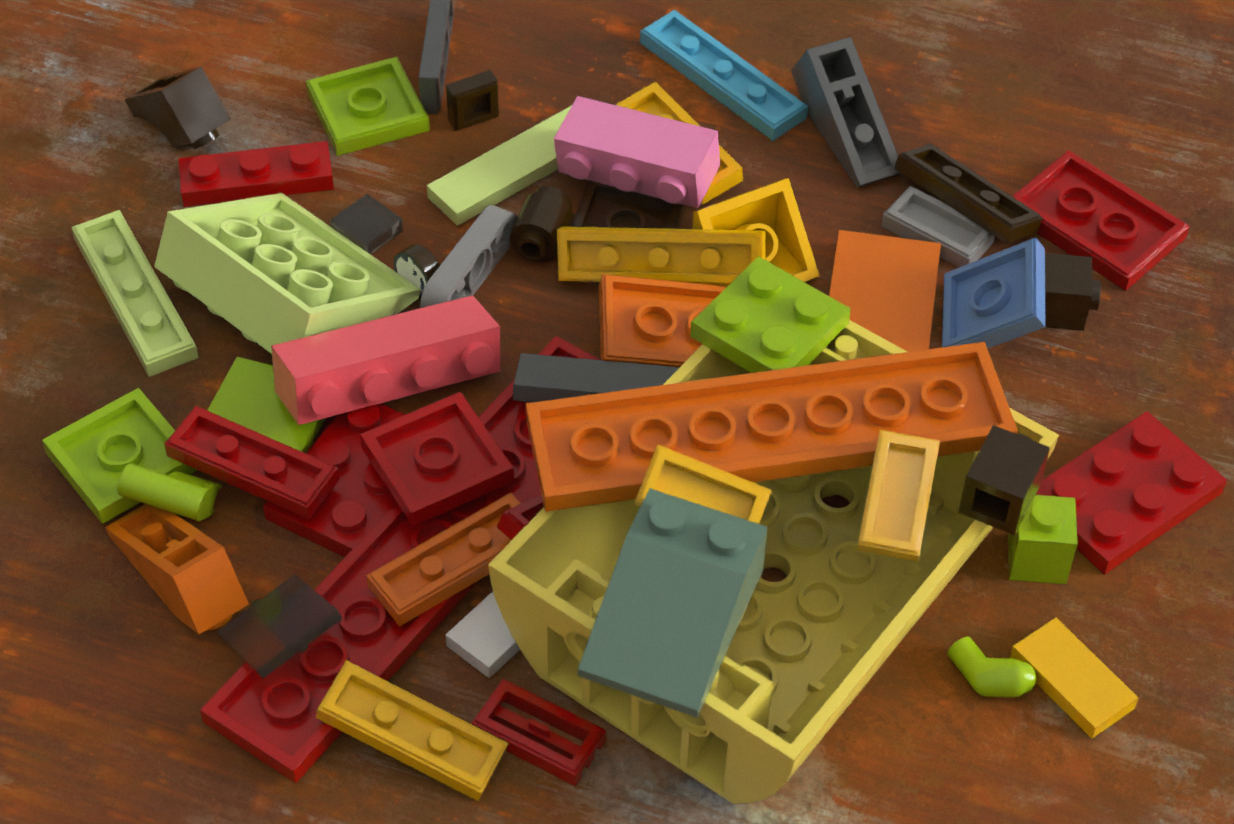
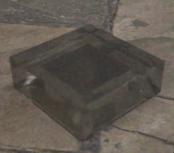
M368 194L330 220V227L369 254H373L403 232L402 218Z

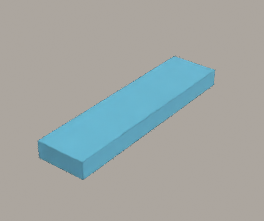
M676 10L671 11L640 30V44L772 141L807 119L808 105Z

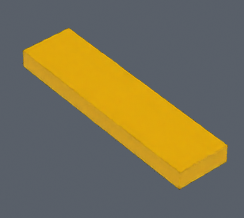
M560 227L557 229L559 281L600 282L601 275L607 274L709 285H729L758 256L766 260L764 230Z

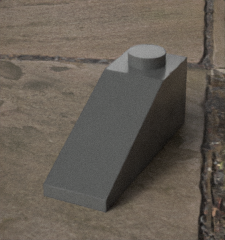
M848 37L807 49L791 69V73L803 103L808 105L809 117L855 186L860 188L901 175V173L894 169L898 155L852 38Z

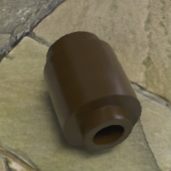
M552 186L540 187L528 195L510 232L511 245L523 258L530 261L544 262L553 259L557 255V229L569 227L573 219L572 202L569 196L562 190Z

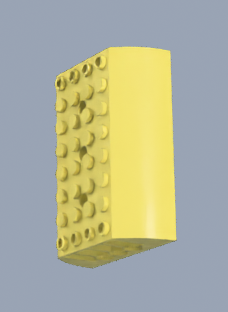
M849 320V324L809 365L897 354L907 351ZM702 344L663 385L748 374L751 372ZM1010 408L1018 434L1025 435L1033 441L1050 447L1049 458L1055 448L1059 434ZM979 451L937 457L918 562L857 550L873 466L754 482L772 490L759 523L767 526L763 569L775 567L785 572L787 577L779 582H769L761 577L759 578L698 718L578 676L580 661L624 540L640 509L639 506L634 505L635 499L547 512L543 508L488 564L494 596L512 637L540 678L732 804L761 801L774 795L786 784L992 530V526L958 513L966 475ZM840 495L845 497L850 504L843 508H833L826 505L822 498Z

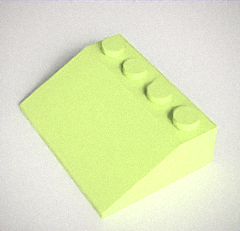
M283 193L168 211L154 265L155 268L172 279L176 287L188 291L207 305V309L211 313L223 317L242 331V335L246 339L258 343L271 354L272 345L388 317L394 312L398 314L419 299L421 292L420 288Z

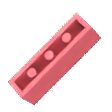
M473 295L271 346L275 392L298 425L501 371L500 326Z

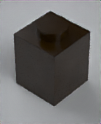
M1045 253V326L1047 328L1084 331L1089 310H1098L1101 295V280L1092 279V257Z
M993 425L966 475L958 513L1015 536L1041 485L1050 447L1033 441L1025 435L1013 433Z

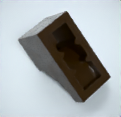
M202 67L163 76L124 99L133 116L144 118L155 125L167 137L172 147L191 144L193 149L200 148L219 136L216 128L231 120Z

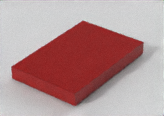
M1069 150L1012 195V197L1043 217L1037 234L1069 255L1092 257V269L1125 291L1187 238L1190 228L1188 224Z

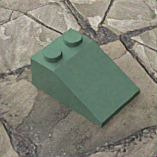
M650 488L624 540L580 661L578 676L698 718L763 572L767 526Z

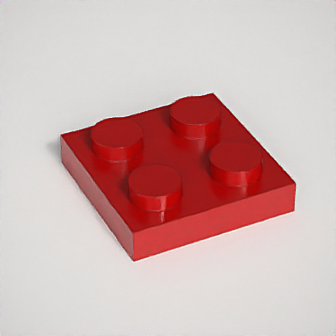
M457 392L360 434L363 451L413 527L514 482L513 466L461 392Z

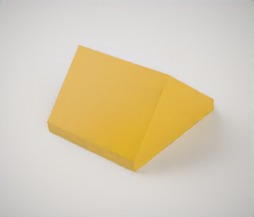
M789 178L776 181L693 212V229L764 230L766 261L803 282L820 276Z

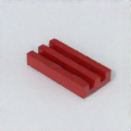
M505 679L501 680L471 723L479 729L507 742L508 745L505 751L575 787L582 778L583 769L585 767L589 768L593 762L595 751L597 749L601 750L606 742L605 729ZM503 702H506L583 741V743L579 746L550 731L548 726L532 718L526 719L501 705Z

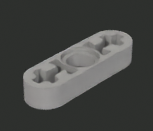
M494 205L487 206L427 282L421 296L420 308L474 295L510 248V232L515 224L517 215Z

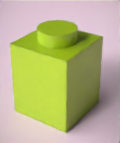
M1035 495L1015 536L1008 533L1009 580L1054 584L1067 583L1078 544L1075 498Z

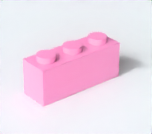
M577 96L554 137L560 173L570 175L576 179H587L616 187L622 191H633L660 198L668 203H679L694 208H699L720 166L717 130Z

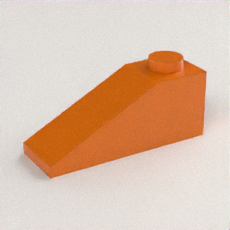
M145 504L105 527L112 541L174 616L199 635L206 630H214L224 626L231 620L234 613L249 605L224 547L176 514Z

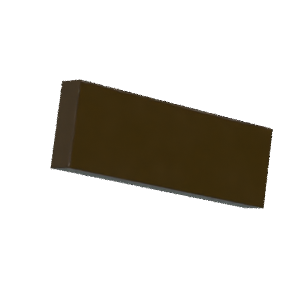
M928 144L898 155L894 167L896 171L1006 244L1038 232L1043 219L1040 214L934 145Z

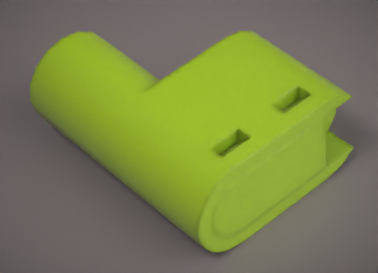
M128 463L120 476L117 493L132 500L196 521H202L215 512L216 509L213 506L217 492L222 486L221 484L181 471L165 475Z

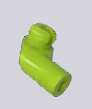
M971 637L959 639L953 643L947 652L948 657L979 695L985 697H1019L1030 692L1036 684V673L1030 664L1012 658H986Z

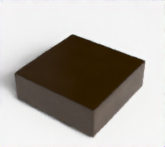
M491 70L446 84L448 121L454 131L499 116L498 80Z

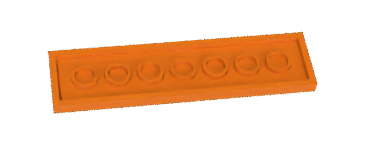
M985 342L526 403V421L545 512L636 499L657 445L754 483L873 466L880 430L939 440L937 457L980 451L993 425L1018 434V429Z

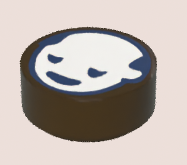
M412 244L395 255L393 267L395 272L421 289L419 299H421L427 282L439 268L440 264L427 248L418 244Z

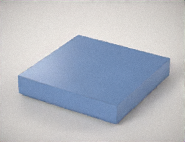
M1036 237L944 274L942 347L985 342L988 349L1046 327L1045 248Z

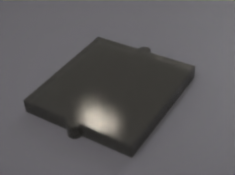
M294 574L262 599L254 600L249 609L217 633L222 641L263 679L295 654L306 651L308 644L343 618L334 606Z

